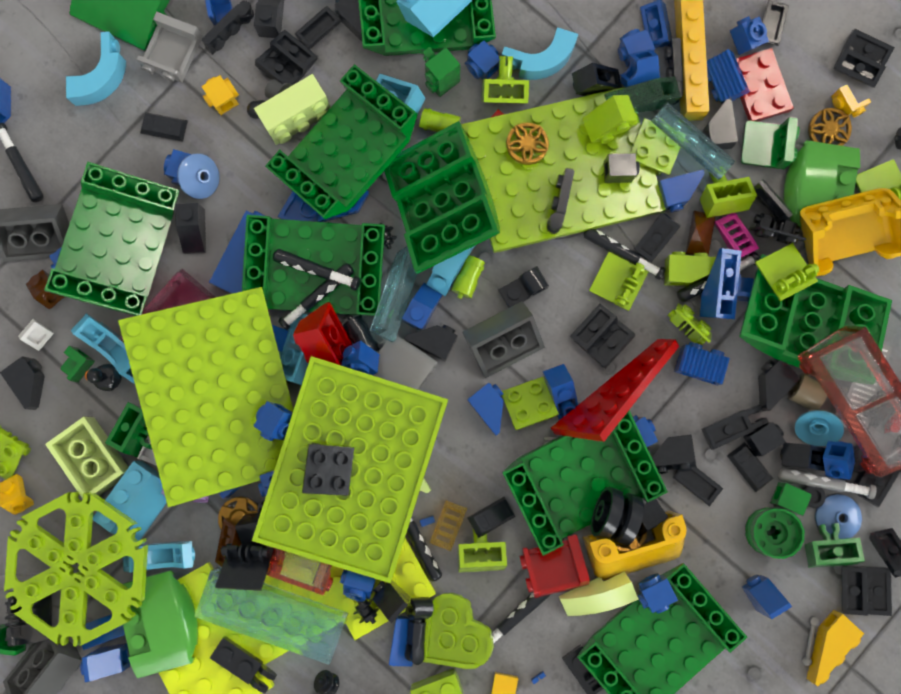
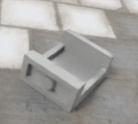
M156 12L153 20L157 27L144 56L138 55L136 60L142 66L141 69L149 74L156 72L170 82L176 80L183 83L203 36L196 26Z

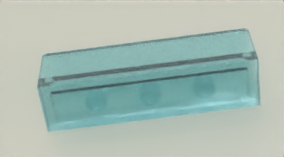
M668 102L651 121L718 180L736 162Z
M407 246L396 253L370 328V332L390 342L396 340L417 276Z

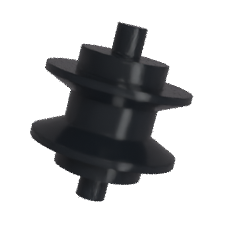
M385 225L384 247L391 249V244L394 243L397 236L391 235L392 226L388 227Z
M365 599L363 602L357 601L358 605L355 607L356 611L353 614H360L362 618L359 623H368L370 621L374 624L376 622L374 618L377 616L376 612L379 608H372L371 603L373 599L369 601Z
M322 670L315 677L314 690L318 694H335L340 684L339 677L328 670Z

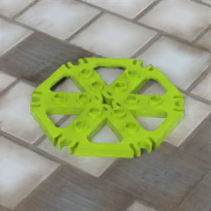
M76 491L68 492L22 516L21 518L23 519L16 522L21 526L22 531L12 530L10 532L11 536H8L4 592L13 588V591L5 596L6 599L12 596L17 599V603L10 607L11 610L22 607L20 611L14 613L57 645L60 643L61 646L68 644L69 637H72L74 647L82 646L132 620L131 618L136 613L131 610L130 606L134 605V607L139 608L143 604L142 601L145 600L148 545L139 548V545L147 541L146 538L141 540L135 538L136 532L140 531L141 527L130 530L133 525L138 524L136 521L97 494H91V492L83 493V500L81 501L79 499V492ZM58 508L63 509L66 513L64 543L38 525V520ZM93 511H99L116 523L118 530L115 535L91 547ZM20 549L27 550L51 568L24 582L19 581L16 577L18 551ZM125 556H130L134 561L132 587L130 589L104 572L102 568ZM78 563V569L80 570V572L74 573V567L72 565ZM61 590L59 622L56 627H52L33 614L32 606L34 603ZM88 594L112 612V618L109 621L91 630L86 628Z

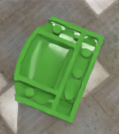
M808 140L802 144L804 146L798 151L796 160L789 165L784 184V203L793 213L790 217L792 222H796L798 226H801L800 211L804 207L854 195L857 171L860 169L859 148Z
M172 570L146 577L145 600L142 601L143 604L139 608L134 607V605L130 606L136 615L131 618L132 620L123 624L130 654L128 659L137 678L191 664L195 658L192 656L195 645L198 644L196 611L185 585L180 584L172 576L175 574ZM133 581L123 583V585L130 589Z

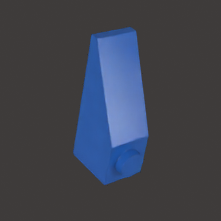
M719 249L701 295L699 317L735 319L742 251Z

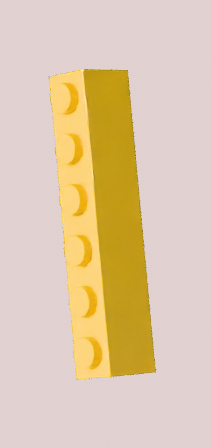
M674 0L676 38L681 39L684 93L680 99L681 121L703 120L709 112L703 0Z

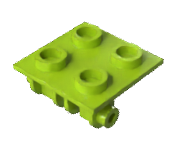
M644 118L630 154L636 153V161L654 169L657 176H661V173L670 175L685 134Z
M894 159L857 174L856 184L861 193L886 188L893 191L901 200V173Z
M793 243L755 262L780 301L818 282L815 277L819 272L818 265H807Z
M608 252L589 291L629 311L649 271L645 270V266L641 263L634 265Z
M678 303L676 309H673L667 315L670 318L669 321L677 328L686 321L679 328L680 331L688 324L690 325L684 333L685 336L694 328L687 336L693 343L703 345L706 341L711 342L712 333L710 330L712 328L704 320L699 322L693 316L695 312L688 305L684 304L682 306Z
M543 376L502 391L504 394L502 397L515 430H520L559 415Z
M0 426V476L6 480L14 475L21 456H27L31 448H29V444L18 440L17 436L12 437L11 432H7Z

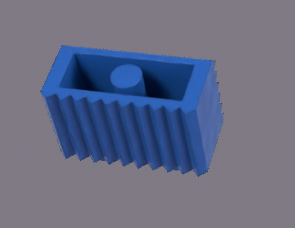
M728 49L707 61L708 82L712 81L715 89L712 90V94L716 102L720 101V103L724 104L727 99L734 101L750 92L735 55L731 50Z
M692 342L681 347L674 372L717 386L723 384L730 360L729 357L724 356V352L711 349L709 352L703 350L702 345Z

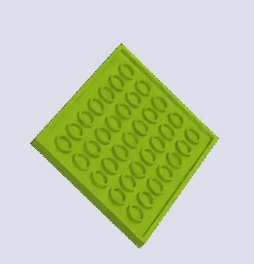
M623 87L461 124L487 181L499 220L500 233L489 238L493 253L665 212L666 208L655 170L639 163V174L632 183H605L604 160L608 154H630L641 127L639 117L636 126L631 127L626 132L615 135V139L606 144L601 142L591 143L582 120L585 115L613 95H629L638 117L631 90ZM533 123L541 126L547 134L549 140L548 150L544 158L539 162L524 165L516 162L509 155L506 148L507 137L512 128L517 124ZM525 128L527 130V134H529L531 128ZM518 130L521 136L524 135L521 130ZM535 131L534 133H532V135H533L534 137L537 136V134H538L537 131ZM515 133L512 135L510 142L517 139ZM540 135V138L537 141H542L544 143L543 137ZM513 151L518 157L522 158L521 151ZM533 151L532 159L537 158L542 153H535ZM530 153L526 154L527 160L530 156ZM566 168L573 169L575 172L563 226H561L562 228L557 234L551 235V233L547 232L546 226L548 219L554 214L551 204L553 197L558 196L559 188H555L558 175H562Z
M262 287L118 320L168 507L261 481L260 475L275 470L284 440L273 439V441H269L260 435L261 431L254 427L256 414L259 408L266 404L267 401L281 404L291 412L294 409Z
M311 356L252 541L391 583L448 399ZM320 443L321 445L354 447L348 496L302 493L308 444Z

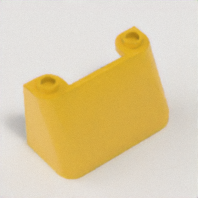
M874 189L807 206L800 211L803 237L807 238L804 243L808 264L818 265L819 272L817 276H824L833 270L832 261L876 251L878 255L885 259L901 256V200L890 189Z
M672 511L665 512L668 518L651 529L654 540L645 542L638 549L629 552L618 551L615 543L606 538L597 539L592 534L582 537L594 574L602 578V580H608L624 571L626 574L677 559L682 553L687 532L683 515Z

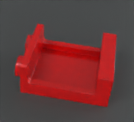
M577 534L568 536L567 540L562 541L563 546L544 556L539 547L532 549L522 548L523 555L519 556L522 569H527L529 578H526L525 581L528 592H533L534 598L589 585L590 578Z

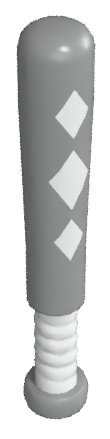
M786 467L780 468L778 473L779 480L839 492H852L866 495L869 499H874L876 495L875 485L866 487L848 483L845 480Z

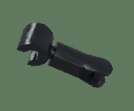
M429 597L410 598L411 606L406 607V613L410 620L408 622L405 658L408 661H412L415 665L421 664L424 660L426 622L422 619L430 618L434 610L433 601Z

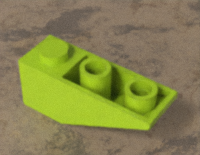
M672 252V255L665 258L664 285L688 286L709 276L716 257H708L707 253H695L694 256L685 255V252Z

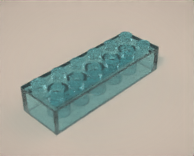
M217 567L210 571L194 617L330 665L349 613L265 583L263 584L262 591L215 588L221 568Z

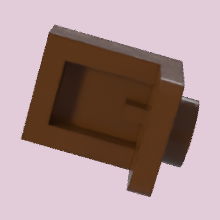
M42 269L38 274L30 278L26 286L36 301L51 309L64 296L44 291L49 274Z

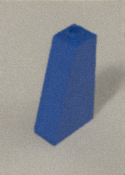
M245 211L209 281L212 285L230 294L242 292L246 216H265L258 211L253 213Z

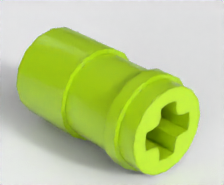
M424 108L419 128H423L426 131L439 132L458 121L460 122L461 117L437 112L431 108Z
M470 255L467 257L451 291L458 294L457 298H472L479 276L484 270V261Z

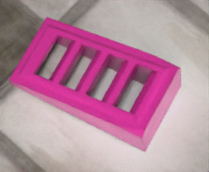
M731 213L715 221V225L728 249L740 250L739 246L743 244L747 246L740 250L742 251L741 258L759 249L756 241L736 213ZM733 221V225L727 228L724 227V224ZM737 228V233L733 235H730L728 233L729 231ZM741 236L742 240L735 243L733 239Z

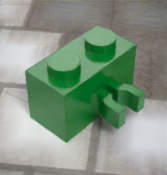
M430 47L422 52L424 55L423 60L426 62L425 84L430 92H436L441 97L460 82V63L447 48L435 55Z
M127 402L105 443L122 453L137 458L143 446L152 450V446L147 439L149 434L142 408Z
M839 523L831 525L833 529L831 537L830 533L826 531V525H819V533L824 540L812 541L804 545L809 568L854 565L865 562L860 537L839 539Z

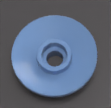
M191 154L185 157L178 167V183L183 192L195 199H204L216 191L219 184V171L214 161L208 156ZM202 172L204 174V180H202L200 177V174Z
M834 494L827 496L824 504L816 508L815 521L817 527L822 524L826 525V531L830 533V537L833 532L831 525L839 523L840 532L838 537L839 539H847L853 537L859 531L862 523V514L859 506L853 499L845 495ZM841 514H844L845 520L843 522L839 521V516Z

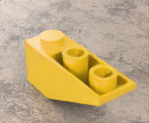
M833 610L818 627L811 657L812 664L809 666L806 678L817 687L829 679L831 671L844 662L845 655L859 645L861 642L860 638L864 635L844 614Z

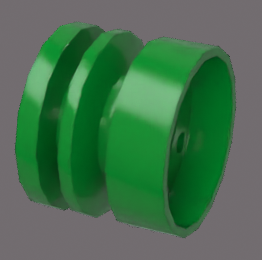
M768 507L758 509L748 517L745 524V536L748 544L756 552L771 558L785 559L794 556L804 543L805 530L800 519L786 509ZM771 528L775 529V533H772L771 536L767 535V531L771 530Z

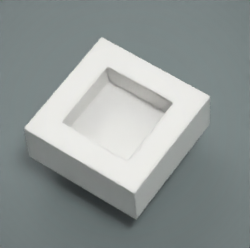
M32 319L18 337L39 351L54 333Z

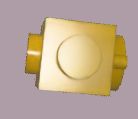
M221 75L212 77L201 86L206 93L203 95L204 100L209 107L214 106L220 116L239 105L235 99L239 94L228 77L224 80Z

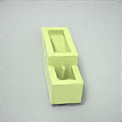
M625 571L606 581L598 577L591 580L589 585L577 587L559 596L567 616L601 613L639 600L633 584Z

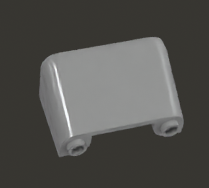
M393 333L391 336L387 334L380 343L382 348L378 352L380 354L378 373L373 376L419 390L424 382L427 381V376L433 374L438 366V362L397 334Z

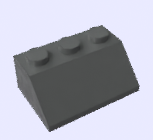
M63 205L0 209V255L3 262L50 258L51 254L61 248L69 227V221Z
M523 301L462 332L485 378L545 348L534 317Z
M51 640L33 643L3 681L6 693L57 694L82 662L77 648L70 641L64 646H61V643L57 645Z

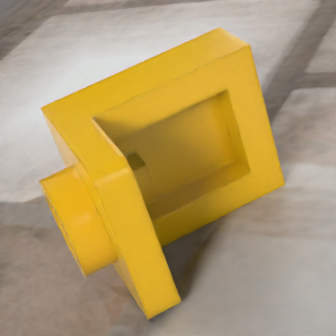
M848 85L839 88L831 96L833 106L842 110L848 116L852 115L853 118L866 111L865 107L871 103L870 99L857 103Z
M15 474L0 483V507L16 515L34 505L33 499L25 493L23 477Z

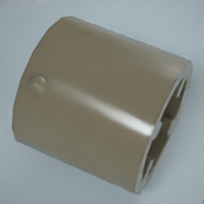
M801 373L799 375L801 379L789 390L788 399L810 411L819 410L828 396L829 386Z

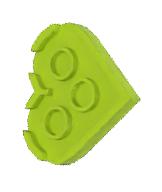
M451 592L435 597L433 600V614L425 620L426 631L423 662L462 669H476L485 664L491 657L494 648L491 629L482 622L473 619L471 603L462 595Z

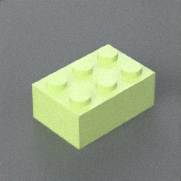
M311 74L258 105L254 110L274 143L278 145L279 143L284 144L288 142L298 132L307 131L331 107L324 91L314 75Z
M82 417L45 444L82 499L83 493L86 492L95 493L98 496L102 495L117 484L129 468L119 452L105 443L108 436L94 417Z

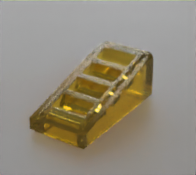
M445 500L429 543L451 551L467 507ZM447 509L460 513L459 517L446 513ZM444 517L456 521V525L444 522ZM443 526L454 531L452 534H449L439 529ZM437 535L449 538V543L437 539Z

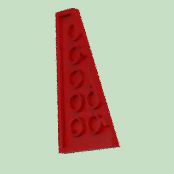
M657 339L577 405L575 409H572L551 427L555 435L604 442L678 349L679 345L676 339Z

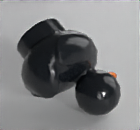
M103 364L88 370L85 373V378L102 391H113L121 383L122 375L118 373L112 364Z

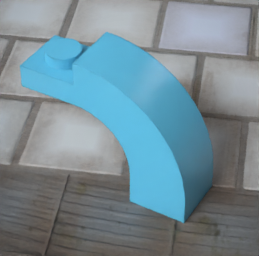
M557 27L554 39L545 51L537 54H528L504 46L502 56H513L512 69H520L519 78L538 80L547 78L561 70L569 61L578 34Z
M100 32L101 57L96 68L85 75L66 76V98L75 106L90 105L102 101L117 89L124 77L126 60L120 55L118 40L110 32Z
M476 245L435 265L426 285L446 296L461 267Z
M86 313L71 329L73 335L96 349L112 363L120 375L135 384L123 338L107 325L98 322Z
M192 541L147 544V570L169 567L184 569L191 568L194 565L195 551ZM130 556L123 557V571L133 572V559Z

